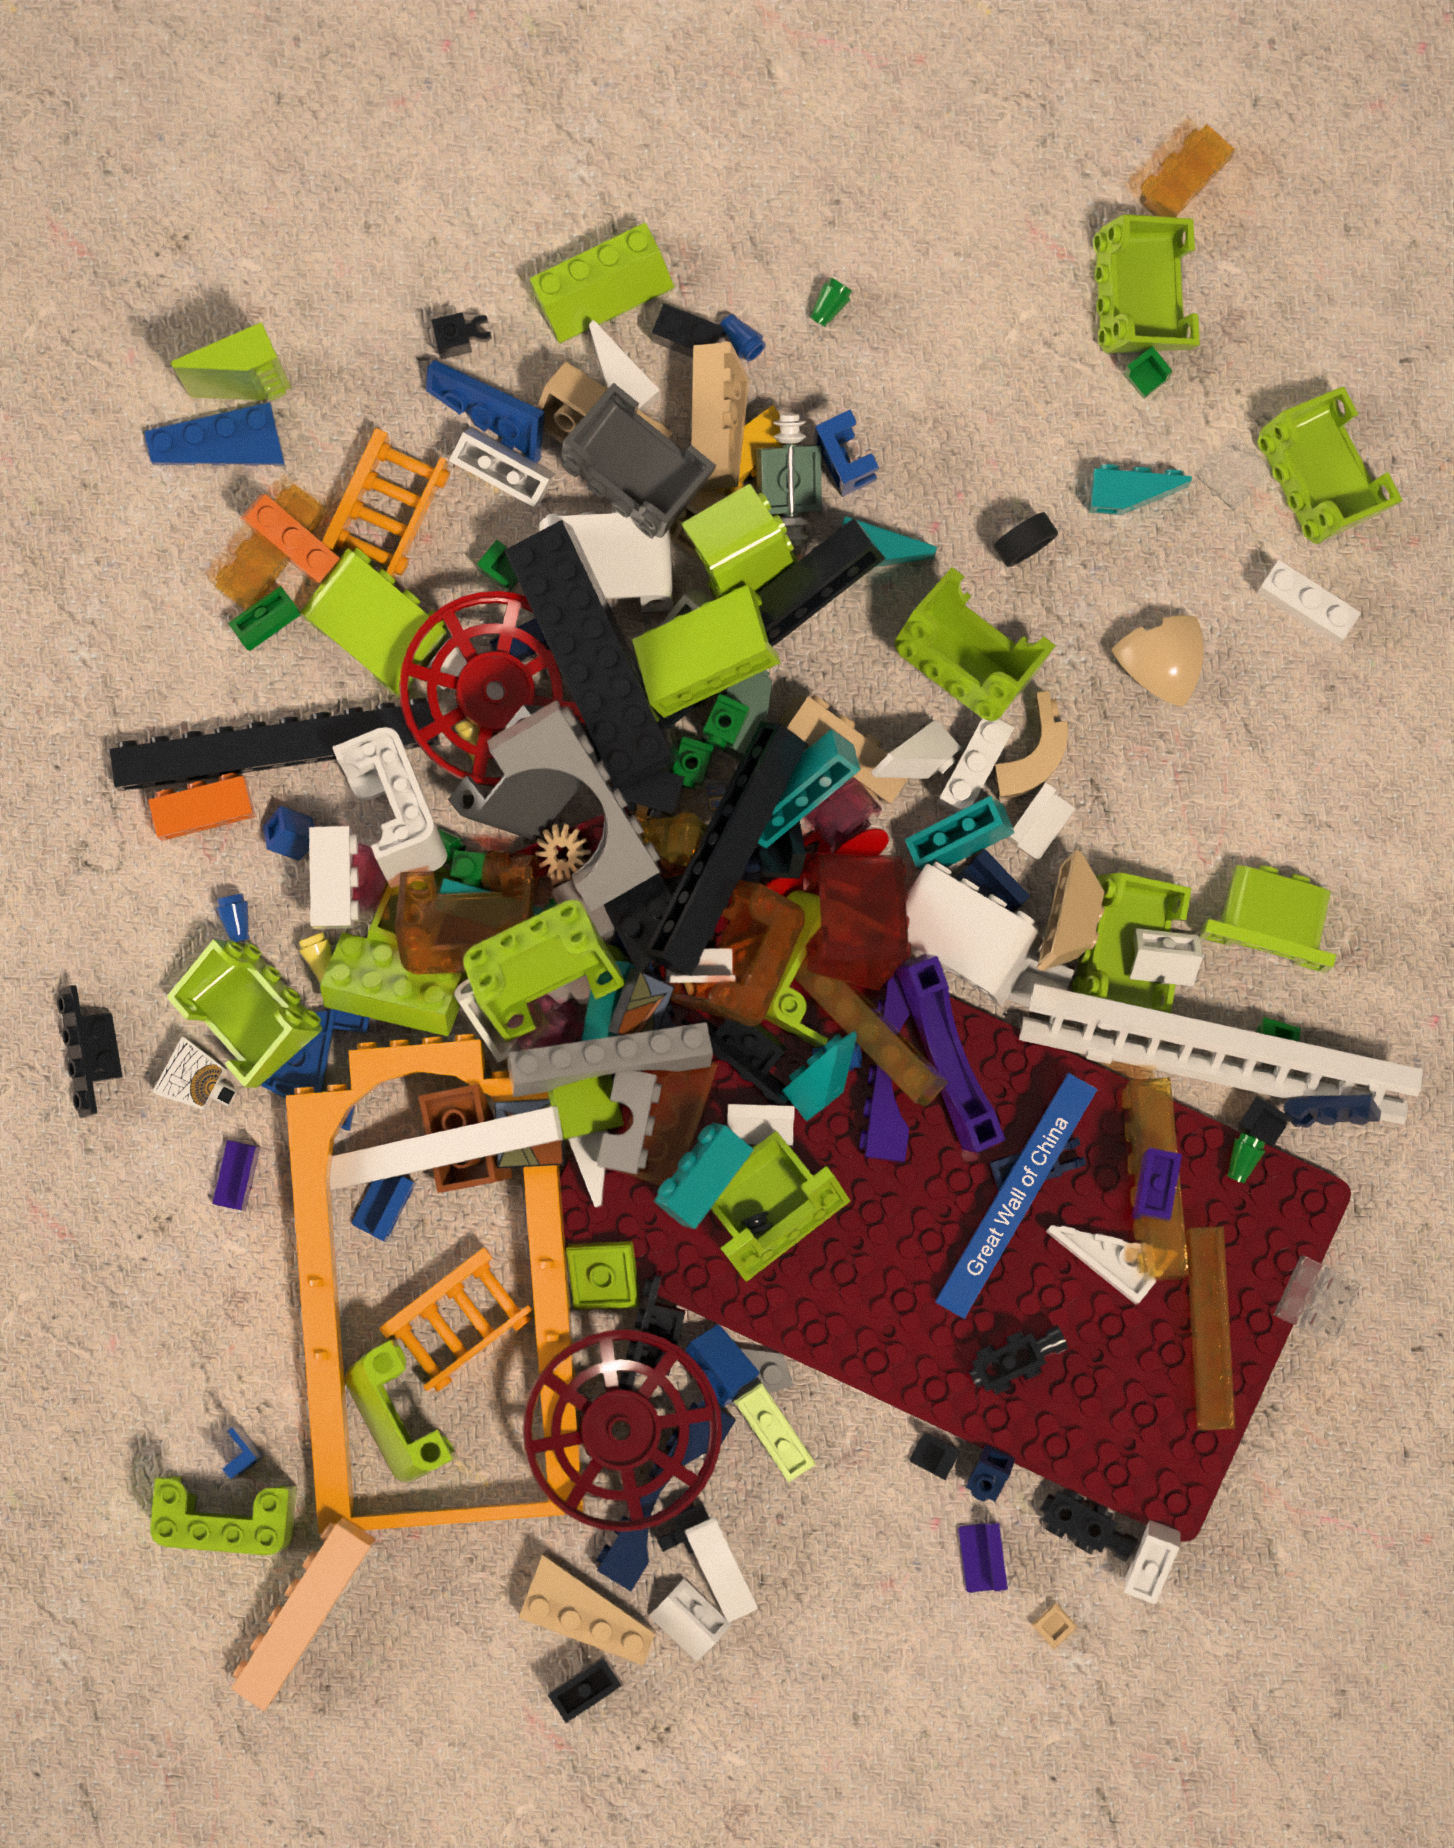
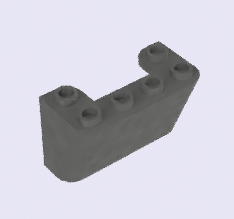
M613 383L563 440L561 458L564 462L562 466L572 476L577 477L579 475L587 481L588 488L595 495L601 498L605 496L613 502V508L625 518L630 516L639 523L638 528L646 536L652 539L655 536L662 538L715 471L716 465L692 445L686 449V452L637 414L639 402Z
M523 705L504 729H508L545 706ZM568 707L577 721V724L573 726L579 736L586 735L594 749V752L590 753L595 763L600 762L601 757L587 727L574 711ZM546 768L530 769L516 773L508 778L504 775L491 793L485 795L471 776H466L448 798V801L464 818L528 839H536L550 825L584 782L560 770ZM467 790H470L473 795H463V794H464Z

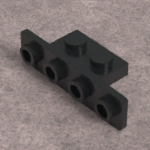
M69 985L59 990L57 1008L63 1017L62 1039L65 1046L68 1047L69 1061L67 1068L69 1076L73 1079L75 1089L73 1105L79 1113V1118H87L97 1114L93 1082L114 1080L123 1076L112 1013L81 1016L77 986Z
M737 1006L719 1029L694 1009L683 1018L681 1023L684 1026L707 1022L713 1054L718 1059L727 1061L732 1065L743 1080L752 1082L762 1090V1094L767 1100L783 1106L789 1100L782 1091L787 1086L770 1073V1070L786 1052L788 1047L740 1007Z
M655 1269L653 1278H646L642 1296L648 1297L645 1310L638 1309L634 1328L662 1337L677 1346L686 1310L655 1302L662 1277V1271ZM630 1341L626 1359L648 1365L654 1369L666 1352L652 1345ZM622 1371L619 1390L632 1391L636 1372Z

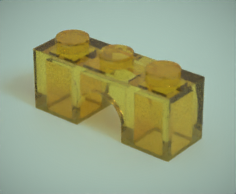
M683 812L674 817L651 818V820L640 822L644 830L640 835L646 844L651 841L656 850L659 849V855L675 866H688L708 825L697 819L696 815Z

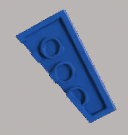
M270 402L144 431L150 460L153 465L212 464V466H225V464L244 466H285Z

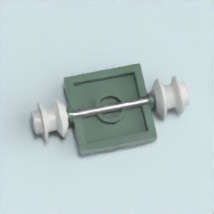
M780 414V420L773 421L774 424L780 426V433L774 435L773 438L780 443L786 444H782L783 447L756 448L757 494L763 492L772 508L769 510L770 514L784 513L781 520L787 529L786 535L792 545L796 546L801 545L802 539L808 538L807 535L801 533V526L807 524V521L801 516H797L798 512L822 510L821 445L796 446L795 443H799L806 438V435L799 432V426L806 423V421L799 420V414Z

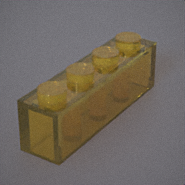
M292 484L289 490L284 488L274 501L311 534L327 514L322 504L295 484ZM257 533L249 541L245 539L238 546L235 552L236 559L230 566L225 565L215 578L217 581L215 585L217 591L243 611L263 598L289 564V559L267 540L261 538Z

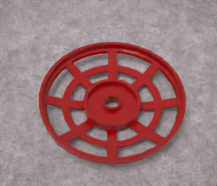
M503 591L478 592L462 596L444 605L433 613L415 633L407 647L401 665L399 680L400 704L405 722L414 740L423 752L441 769L462 780L466 776H471L477 785L495 787L502 779L485 777L488 759H495L489 750L487 740L492 738L493 731L505 730L504 728L523 705L547 706L557 700L561 707H570L585 725L576 703L562 700V679L551 649L547 650L534 636L515 627L520 608L533 613L526 596ZM498 603L507 605L502 624H480L463 630L455 615V612L463 608L478 604ZM443 620L452 638L439 650L432 662L431 668L412 663L422 640L437 623ZM483 634H499L496 651L480 655L477 654L469 640L472 637ZM515 638L528 645L536 652L538 657L524 665L519 659L509 654L512 639ZM458 646L467 664L458 676L440 672L446 657ZM544 668L547 669L551 680L552 698L535 695L532 676ZM409 676L427 682L428 704L434 722L419 730L414 721L409 703ZM488 684H499L503 688V697L499 700L491 699L486 692ZM437 685L455 690L458 707L444 716L438 704ZM466 718L470 723L479 727L477 746L462 739L451 729V726ZM443 733L456 747L475 755L472 773L463 771L448 763L431 748L427 741Z

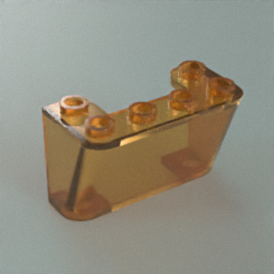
M532 866L499 868L502 892L438 894L434 871L401 872L395 933L403 968L413 974L466 972L463 958L468 949L534 917V876ZM515 876L524 878V885L514 886L508 880ZM414 881H422L428 887L425 890H415L410 884Z
M739 880L732 893L730 906L721 915L730 921L718 949H732V975H736V982L729 980L692 982L694 991L691 996L681 994V986L684 982L673 983L672 985L675 988L670 1000L685 1007L753 1027L759 1025L768 1012L804 926L805 914L802 907L766 886L760 883Z

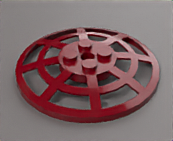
M626 1329L603 1331L586 1336L568 1345L553 1357L538 1376L530 1391L524 1412V1451L529 1468L538 1486L548 1499L566 1515L582 1524L601 1530L619 1532L643 1530L660 1525L677 1516L705 1488L715 1469L721 1447V1412L715 1391L706 1374L696 1361L680 1347L662 1337L643 1331ZM613 1340L638 1341L655 1346L666 1353L654 1369L636 1361L615 1360ZM599 1343L601 1363L582 1371L568 1385L553 1374L556 1368L571 1355L590 1345ZM676 1361L681 1363L696 1381L704 1397L705 1408L686 1411L679 1392L665 1377ZM616 1370L633 1371L646 1376L647 1379L637 1393L619 1390ZM603 1373L606 1393L599 1395L591 1402L576 1391L588 1379ZM544 1385H546L560 1396L552 1415L551 1437L533 1440L532 1423L534 1410L539 1394ZM658 1385L669 1396L676 1413L658 1416L655 1408L648 1401ZM569 1402L583 1413L580 1431L561 1434L562 1417L565 1407ZM619 1420L626 1422L629 1427V1433L623 1440H617L611 1432L613 1424ZM709 1421L708 1450L703 1466L698 1475L681 1465L688 1446L689 1424ZM678 1426V1443L671 1458L657 1449L660 1440L661 1429ZM582 1444L584 1450L591 1458L582 1475L577 1473L570 1464L564 1451L565 1447ZM554 1450L562 1470L575 1483L566 1500H563L546 1481L538 1465L535 1453ZM649 1459L664 1469L652 1481L637 1487L634 1468L642 1465ZM602 1467L620 1471L623 1490H608L592 1483ZM672 1476L690 1486L669 1507L654 1515L643 1516L639 1498L658 1490ZM586 1492L607 1500H626L630 1520H604L579 1511L577 1507Z

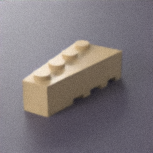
M731 342L693 346L691 445L716 465L715 471L700 490L738 487L749 377Z
M815 695L812 698L809 696L793 698L777 723L782 724L807 743L804 751L830 729L836 731L854 744L861 769L848 781L882 804H891L908 778L874 777L870 773L888 755V753L879 748L882 743L868 733H865L864 736L853 729L856 724L846 716L839 714L837 717L827 710L829 704Z
M545 1553L541 1556L518 1617L640 1665H644L656 1633L654 1629L611 1601L604 1594L591 1587Z

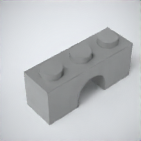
M639 1071L615 1074L610 1100L614 1103L626 1105L631 1109L633 1124L626 1133L621 1135L603 1133L597 1167L634 1175L638 1174L639 1168L645 1169L649 1149L643 1148L645 1135L652 1136L655 1117L649 1115L652 1103L658 1104L662 1088V1084L656 1083L657 1075Z

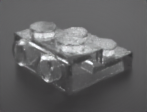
M1301 1255L1274 1316L1316 1338L1334 1344L1345 1329V1319L1349 1310L1358 1301V1290L1361 1284Z

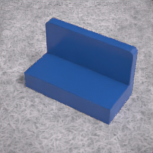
M402 1176L372 1182L352 1221V1225L387 1242L416 1183Z
M716 1325L692 1340L685 1350L706 1374L715 1391L717 1401L722 1408L733 1401L741 1387L759 1375L758 1369L720 1325Z
M240 1425L232 1426L227 1430L243 1451L222 1468L230 1479L239 1477L264 1457Z

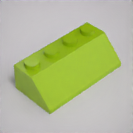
M646 222L530 278L531 288L559 344L590 330L589 324L593 320L598 325H601L675 289L660 249Z

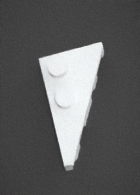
M1051 1225L1046 1231L1136 1305L1140 1303L1177 1255L1174 1251H1164L1146 1247L1144 1244L1124 1242L1122 1239L1085 1233L1065 1226Z

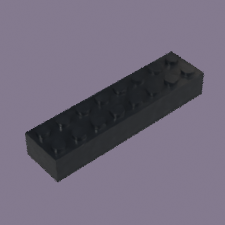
M560 520L505 549L504 551L599 755L611 776L613 784L625 788L680 760L681 757L660 713L649 704L642 674L573 527Z

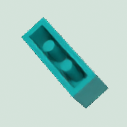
M989 796L906 838L905 842L916 868L922 871L926 864L933 866L935 862L947 868L1011 836L1015 831L1004 805L993 796Z
M712 1122L711 1125L706 1126L700 1132L698 1142L692 1151L687 1152L678 1163L679 1168L674 1175L662 1183L658 1190L659 1195L654 1202L682 1226L696 1229L754 1149L726 1125Z

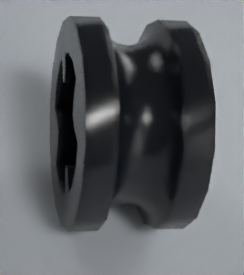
M768 1211L740 1221L741 1225L746 1226L752 1234L773 1227V1223L767 1220Z

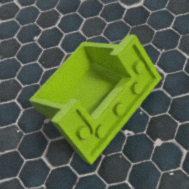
M1236 865L1220 922L1208 919L1201 925L1199 938L1229 947L1234 943L1294 960L1293 965L1322 973L1332 969L1337 955L1319 950L1331 891L1310 884L1311 879L1301 875L1292 874L1291 878L1278 875L1279 870L1273 867L1260 865V868L1256 869Z
M777 1131L757 1146L751 1147L754 1149L711 1207V1210L733 1237L721 1249L746 1282L850 1202L843 1188L827 1166L813 1176ZM768 1211L767 1220L773 1223V1227L752 1234L746 1226L741 1225L740 1221Z

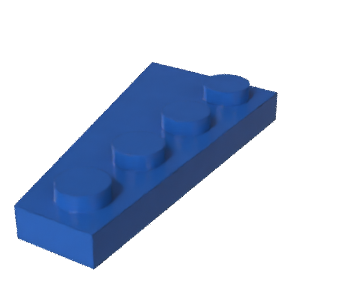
M436 360L427 367L426 391L458 414L465 412L470 415L475 422L474 425L485 432L487 429H490L502 438V445L511 450L517 448L527 455L526 458L535 463L539 462L542 449L544 411Z

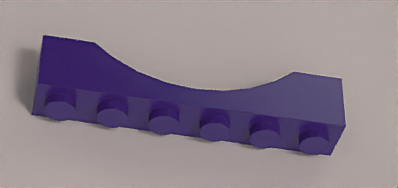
M922 954L895 966L962 1150L978 1153L1005 1141L995 1110L980 1087L963 1050L952 1014L949 986L938 956Z
M891 960L889 967H883L880 986L886 987L885 1000H878L876 1019L882 1020L881 1033L874 1032L872 1052H878L877 1064L870 1065L868 1084L874 1085L872 1098L866 1097L863 1117L869 1118L868 1131H861L859 1150H865L864 1158L904 1163L909 1128L902 1118L894 1099L891 1083V1059L899 1032L912 1012L895 966L905 961Z

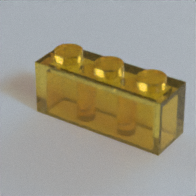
M1208 124L1200 131L1195 128L1183 141L1186 146L1178 154L1173 151L1161 165L1164 169L1157 177L1151 174L1140 186L1139 189L1142 193L1138 202L1154 216L1177 217L1231 160L1235 149Z

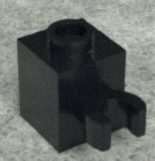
M463 312L431 319L441 360L471 353L470 340L475 339L479 342H487L492 339L491 332L480 333L477 331L479 325L488 323L486 315L475 317L469 324L465 323Z
M693 1501L682 1512L673 1517L678 1530L657 1539L662 1552L684 1542L689 1555L694 1553L685 1530L710 1519L704 1503L696 1505L695 1501Z

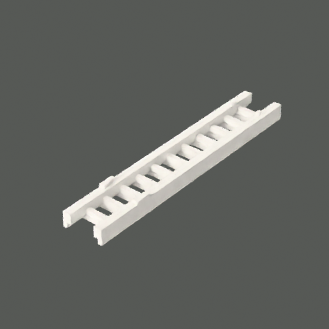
M1034 984L1029 1011L1050 1015V1022L1023 1016L1019 1040L1087 1055L1086 1059L1107 1064H1111V1061H1117L1284 1099L1308 1096L1370 1095L1381 1110L1380 1120L1404 1125L1407 1119V1101L1386 1097L1384 1094L1386 1090L1418 1097L1422 1084L1423 1069L1039 984ZM1064 1019L1085 1023L1083 1029L1062 1025ZM1098 1026V1028L1105 1030H1116L1117 1033L1116 1036H1110L1094 1032V1030ZM1128 1033L1149 1037V1040L1146 1044L1126 1038ZM1163 1040L1181 1044V1047L1178 1051L1160 1047L1159 1043ZM1194 1047L1212 1051L1213 1054L1210 1058L1192 1054L1191 1051ZM1225 1054L1245 1059L1242 1065L1223 1061ZM1258 1061L1275 1065L1273 1071L1255 1068V1064ZM1290 1069L1307 1072L1305 1078L1291 1076L1288 1073ZM1322 1076L1339 1079V1082L1336 1086L1320 1082ZM1354 1083L1369 1086L1370 1091L1368 1093L1354 1090L1352 1087Z

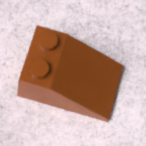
M480 1084L418 1096L426 1135L495 1120ZM497 1154L433 1168L437 1193L513 1178L511 1168H497Z

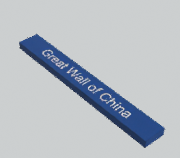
M1069 1072L1066 1074L935 1300L937 1304L965 1319L1097 1092V1088Z

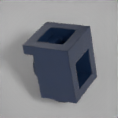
M985 1444L970 1473L965 1488L971 1490L972 1496L977 1500L987 1501L990 1499L996 1502L1011 1474L1016 1458Z

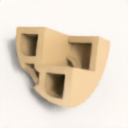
M1189 615L1170 616L1162 618V624L1151 630L1146 631L1143 627L1135 629L1121 639L1111 651L1121 666L1141 686L1162 700L1183 707L1192 695L1200 676L1203 663V636L1197 617Z

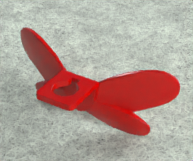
M878 828L864 830L849 838L833 853L820 831L803 838L804 846L806 847L811 843H819L820 845L817 849V854L813 856L810 853L806 854L803 865L804 869H802L800 879H772L759 892L758 903L764 909H777L781 907L784 899L790 893L797 890H804L822 897L829 881L859 884L880 878L884 874V867L881 863L871 860L878 856L888 845V834Z

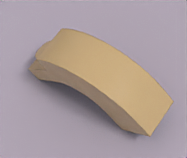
M1049 691L1036 692L1034 697L1040 732L1039 743L1036 749L1024 759L995 764L993 768L998 801L1020 797L1039 788L1051 777L1064 755L1068 740V721L1054 722V718H1059L1058 704L1056 698H1050Z

